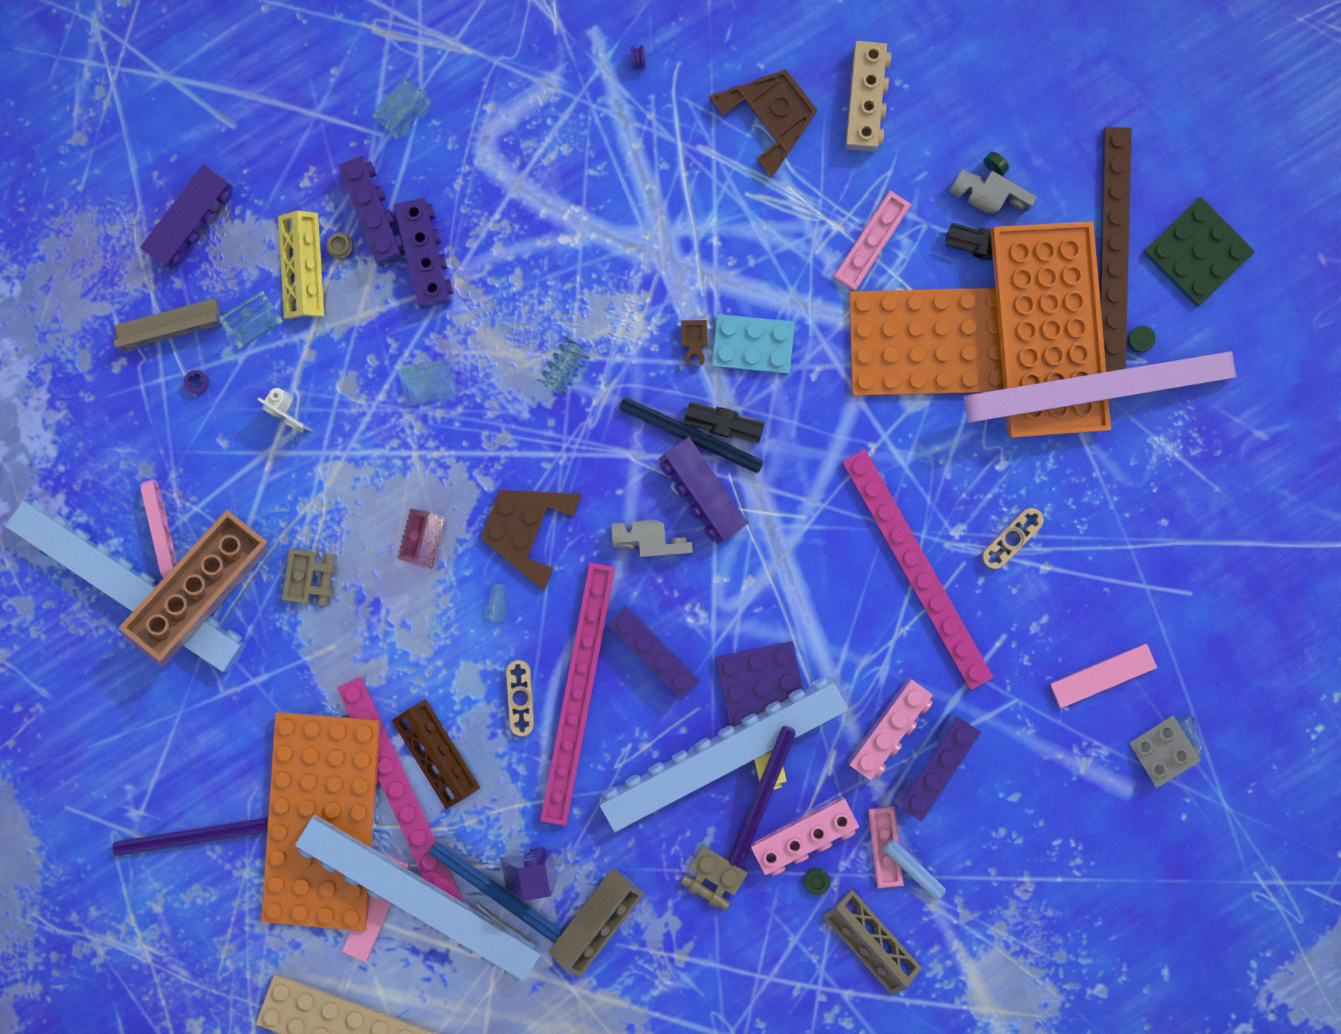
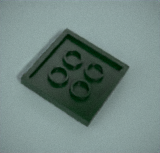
M1200 196L1143 253L1199 307L1255 251Z

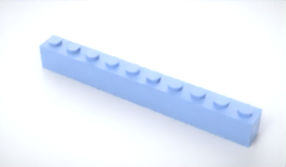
M35 499L33 502L23 500L5 527L132 612L157 586L154 584L155 579L143 571L139 574L132 569L134 565L122 557L118 560L111 555L112 550L102 543L94 544L89 540L91 537L89 534L79 528L76 531L67 526L68 520L58 514L52 516L46 512L48 507ZM209 616L183 646L222 672L230 670L246 645L240 641L242 637L230 629L226 632L219 627L220 622Z
M832 676L828 678L821 677L815 680L812 686L804 691L798 689L788 696L789 698L781 703L776 701L766 706L765 711L758 715L753 713L742 719V723L735 727L727 726L718 732V736L710 740L709 738L700 740L695 744V748L687 752L685 750L677 752L672 756V760L664 764L662 762L654 764L648 769L649 772L641 776L637 774L628 778L625 784L617 789L616 787H611L605 790L602 796L599 797V805L614 832L773 750L783 726L795 729L796 738L848 711L849 708Z
M316 814L312 816L295 844L299 848L298 852L309 859H312V857L322 861L321 866L333 873L336 870L345 875L344 879L350 884L364 886L368 889L367 893L378 900L381 898L391 902L390 906L400 913L408 912L414 916L412 919L419 925L424 927L427 924L436 929L435 933L445 940L451 938L459 943L458 947L469 954H472V952L482 956L481 960L491 967L499 966L504 969L503 973L512 980L517 981L519 978L525 981L541 955V949Z

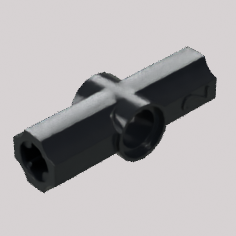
M955 223L950 224L945 246L971 252L972 256L979 259L993 260L990 229L978 228L977 230Z
M692 401L689 402L684 423L710 430V433L727 438L735 437L756 444L760 442L765 422L739 415L738 412L722 407L713 408Z

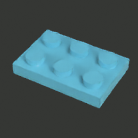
M717 314L712 367L790 374L795 322Z

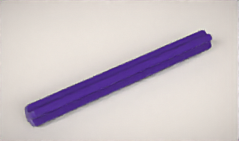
M783 726L781 728L729 856V864L732 866L741 867L744 863L795 738L796 732L792 727Z
M261 818L116 841L112 845L113 854L121 856L266 833L268 831V820Z

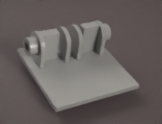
M1174 715L1130 742L1131 747L1156 788H1159L1201 762L1199 749L1196 746H1192Z

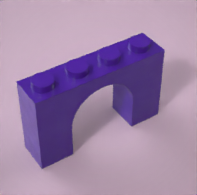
M950 713L936 734L940 739L930 759L912 781L906 779L893 801L900 808L922 822L981 734V731L960 717Z

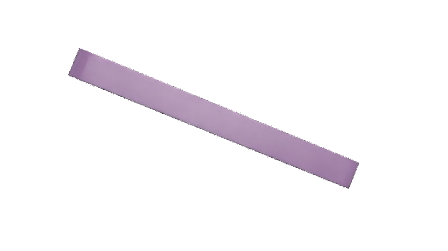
M1231 351L963 396L967 423L1225 380L1237 376Z

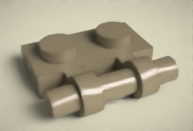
M290 548L282 600L310 604L311 594L318 595L317 605L327 606L328 598L332 595L330 584L332 573H335L336 565H334L335 555L325 553L323 563H316L317 552ZM315 571H322L320 587L312 586Z
M702 845L689 866L690 869L697 873L696 877L693 880L684 875L680 884L688 888L689 893L693 895L698 894L706 899L710 906L714 908L717 906L725 911L730 902L722 897L724 891L726 890L735 895L748 872L741 867H736V865H730L728 859ZM705 878L718 885L714 892L701 885Z

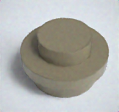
M338 232L328 238L326 247L332 257L343 259L352 252L353 243L348 235Z

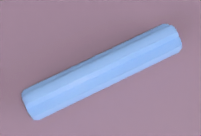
M890 839L884 845V852L933 898L940 899L944 895L946 889L895 840Z

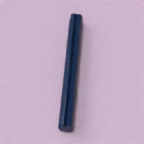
M624 397L619 405L621 411L684 440L690 437L695 445L755 473L761 470L763 465L762 459L630 398Z

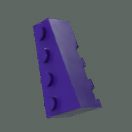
M545 847L530 849V852L525 855L501 859L507 891L514 893L522 901L550 897L557 883L552 850L546 851Z

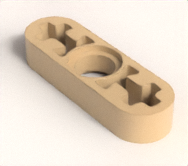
M1035 508L1023 510L984 549L982 553L983 564L990 569L1001 568L1042 527L1044 521L1042 513ZM1035 514L1036 518L1034 521L1037 524L1035 526L1032 524L1028 525L1024 529V531L1028 532L1025 536L1024 532L1015 525L1018 522L1019 526H1023L1027 521L1025 515ZM1010 531L1017 532L1020 537L1019 543L1016 546H1010L1006 543L1005 537ZM1000 541L1001 545L1005 549L1009 550L1010 553L1007 555V553L1003 551L998 556V559L1000 560L999 563H990L988 561L990 559V555L988 553L990 551L993 553L997 552L1001 548L997 545V543Z
M515 660L508 665L506 670L510 728L515 735L526 736L534 728L531 669L527 662ZM516 664H520L521 669L526 670V674L521 675V683L527 681V687L517 686L512 688V683H517V676L511 673L513 669H516ZM522 690L528 695V701L525 705L520 706L513 701V695L516 691ZM529 708V713L524 712V720L529 721V726L525 727V731H521L520 727L515 726V722L519 721L520 715L519 713L514 714L513 709L523 710Z

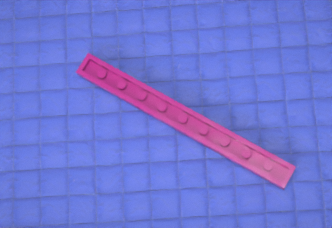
M866 449L843 461V466L969 690L992 679V673Z
M589 563L540 819L543 822L567 825L616 567Z
M358 677L337 687L350 717L381 720L377 778L423 879L465 903L450 869L428 853L433 843L437 840L363 677Z

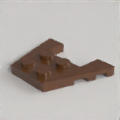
M786 69L756 79L751 83L742 86L738 85L730 88V90L709 96V100L722 117H725L740 104L746 102L777 142L756 159L770 179L780 168L818 111Z
M499 490L481 539L538 587L545 590L554 568L529 559L532 547L547 509L551 508L574 517L582 495L576 493Z

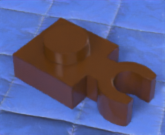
M681 320L682 348H689L685 356L687 366H690V357L693 355H697L700 358V365H704L705 357L700 351V347H708L707 320Z

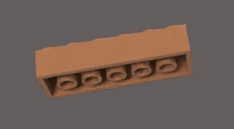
M226 510L119 626L118 629L121 635L163 668L269 551L268 542L230 511Z

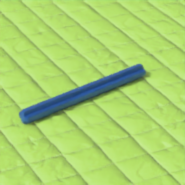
M437 841L433 843L428 852L432 857L551 942H555L561 935L560 928Z

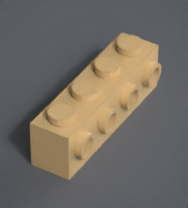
M856 41L845 150L876 152L878 145H883L884 129H880V120L885 119L886 104L882 103L883 93L887 94L889 78H884L885 68L890 67L891 52H887V43Z

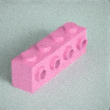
M908 678L847 763L870 781L873 777L878 778L886 768V765L883 763L889 755L894 757L901 748L902 744L899 741L904 734L909 736L917 725L915 719L920 712L925 714L933 702L930 699L933 695Z
M842 796L752 842L750 846L764 874L771 873L772 876L783 872L786 869L785 865L792 861L798 864L809 858L808 853L816 849L818 852H821L833 845L831 841L839 837L844 840L856 834L855 829L859 828V825L845 798Z

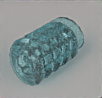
M564 336V340L568 345H558L562 354L553 353L552 356L557 362L548 361L547 366L551 372L542 370L541 374L546 380L537 379V381L557 394L566 395L568 392L563 385H573L568 377H578L579 375L574 368H584L580 359L589 360L590 357L581 345Z

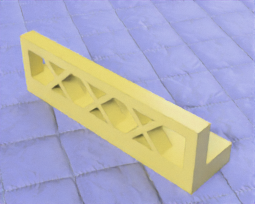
M294 211L278 216L284 319H294L303 316L322 317L324 316L318 213ZM291 220V222H292V229H291V231H290V233H289V232H288V221ZM291 247H293V256H292V258H290V249H291ZM294 273V274H295V281H294V283L292 284V283H291V276H292V274ZM294 299H296L297 311H293Z

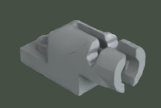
M962 169L949 191L959 198L968 192L969 198L967 203L991 215L997 214L1005 199L1010 200L1009 204L1014 208L1028 211L1037 196L994 171H991L984 182L981 176Z
M658 520L633 521L630 533L626 530L624 522L611 523L613 548L636 550L635 547H639L640 557L693 553L692 542H686V538L671 539V544H666L664 523Z

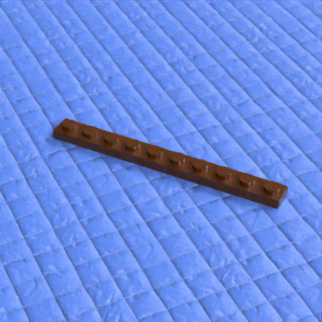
M1105 127L1103 130L1099 293L1106 372L1126 369L1132 128Z

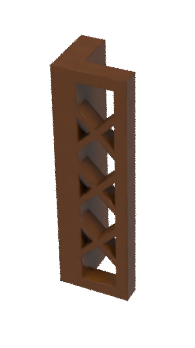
M426 699L391 720L445 809L480 789V786ZM405 717L411 725V730H408L402 721ZM418 742L425 748V753L418 747ZM432 765L436 766L439 775L434 773ZM445 787L450 789L455 797L454 799H450L445 791Z

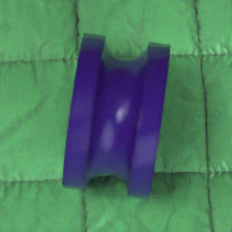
M640 45L639 48L631 46L632 69L635 70L638 66L645 69L644 45Z
M192 370L186 374L184 386L193 394H202L209 387V379L203 372ZM196 375L201 376L200 381L203 382V385L201 387L196 386L197 389H192L193 384L190 382L192 377L197 378Z

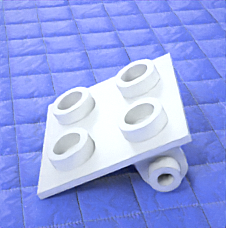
M274 388L265 400L257 399L264 404L263 410L280 419L282 416L286 417L284 423L300 432H303L304 429L313 431V429L286 413L293 402V398L289 393L279 388Z

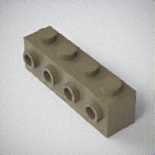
M612 868L561 936L555 941L548 951L549 954L564 970L581 978L645 893L628 876Z

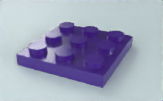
M793 641L716 657L729 722L732 727L741 724L742 719L750 714L755 713L758 715L764 712L766 706L773 702H783L789 698L788 696L798 689L803 690Z

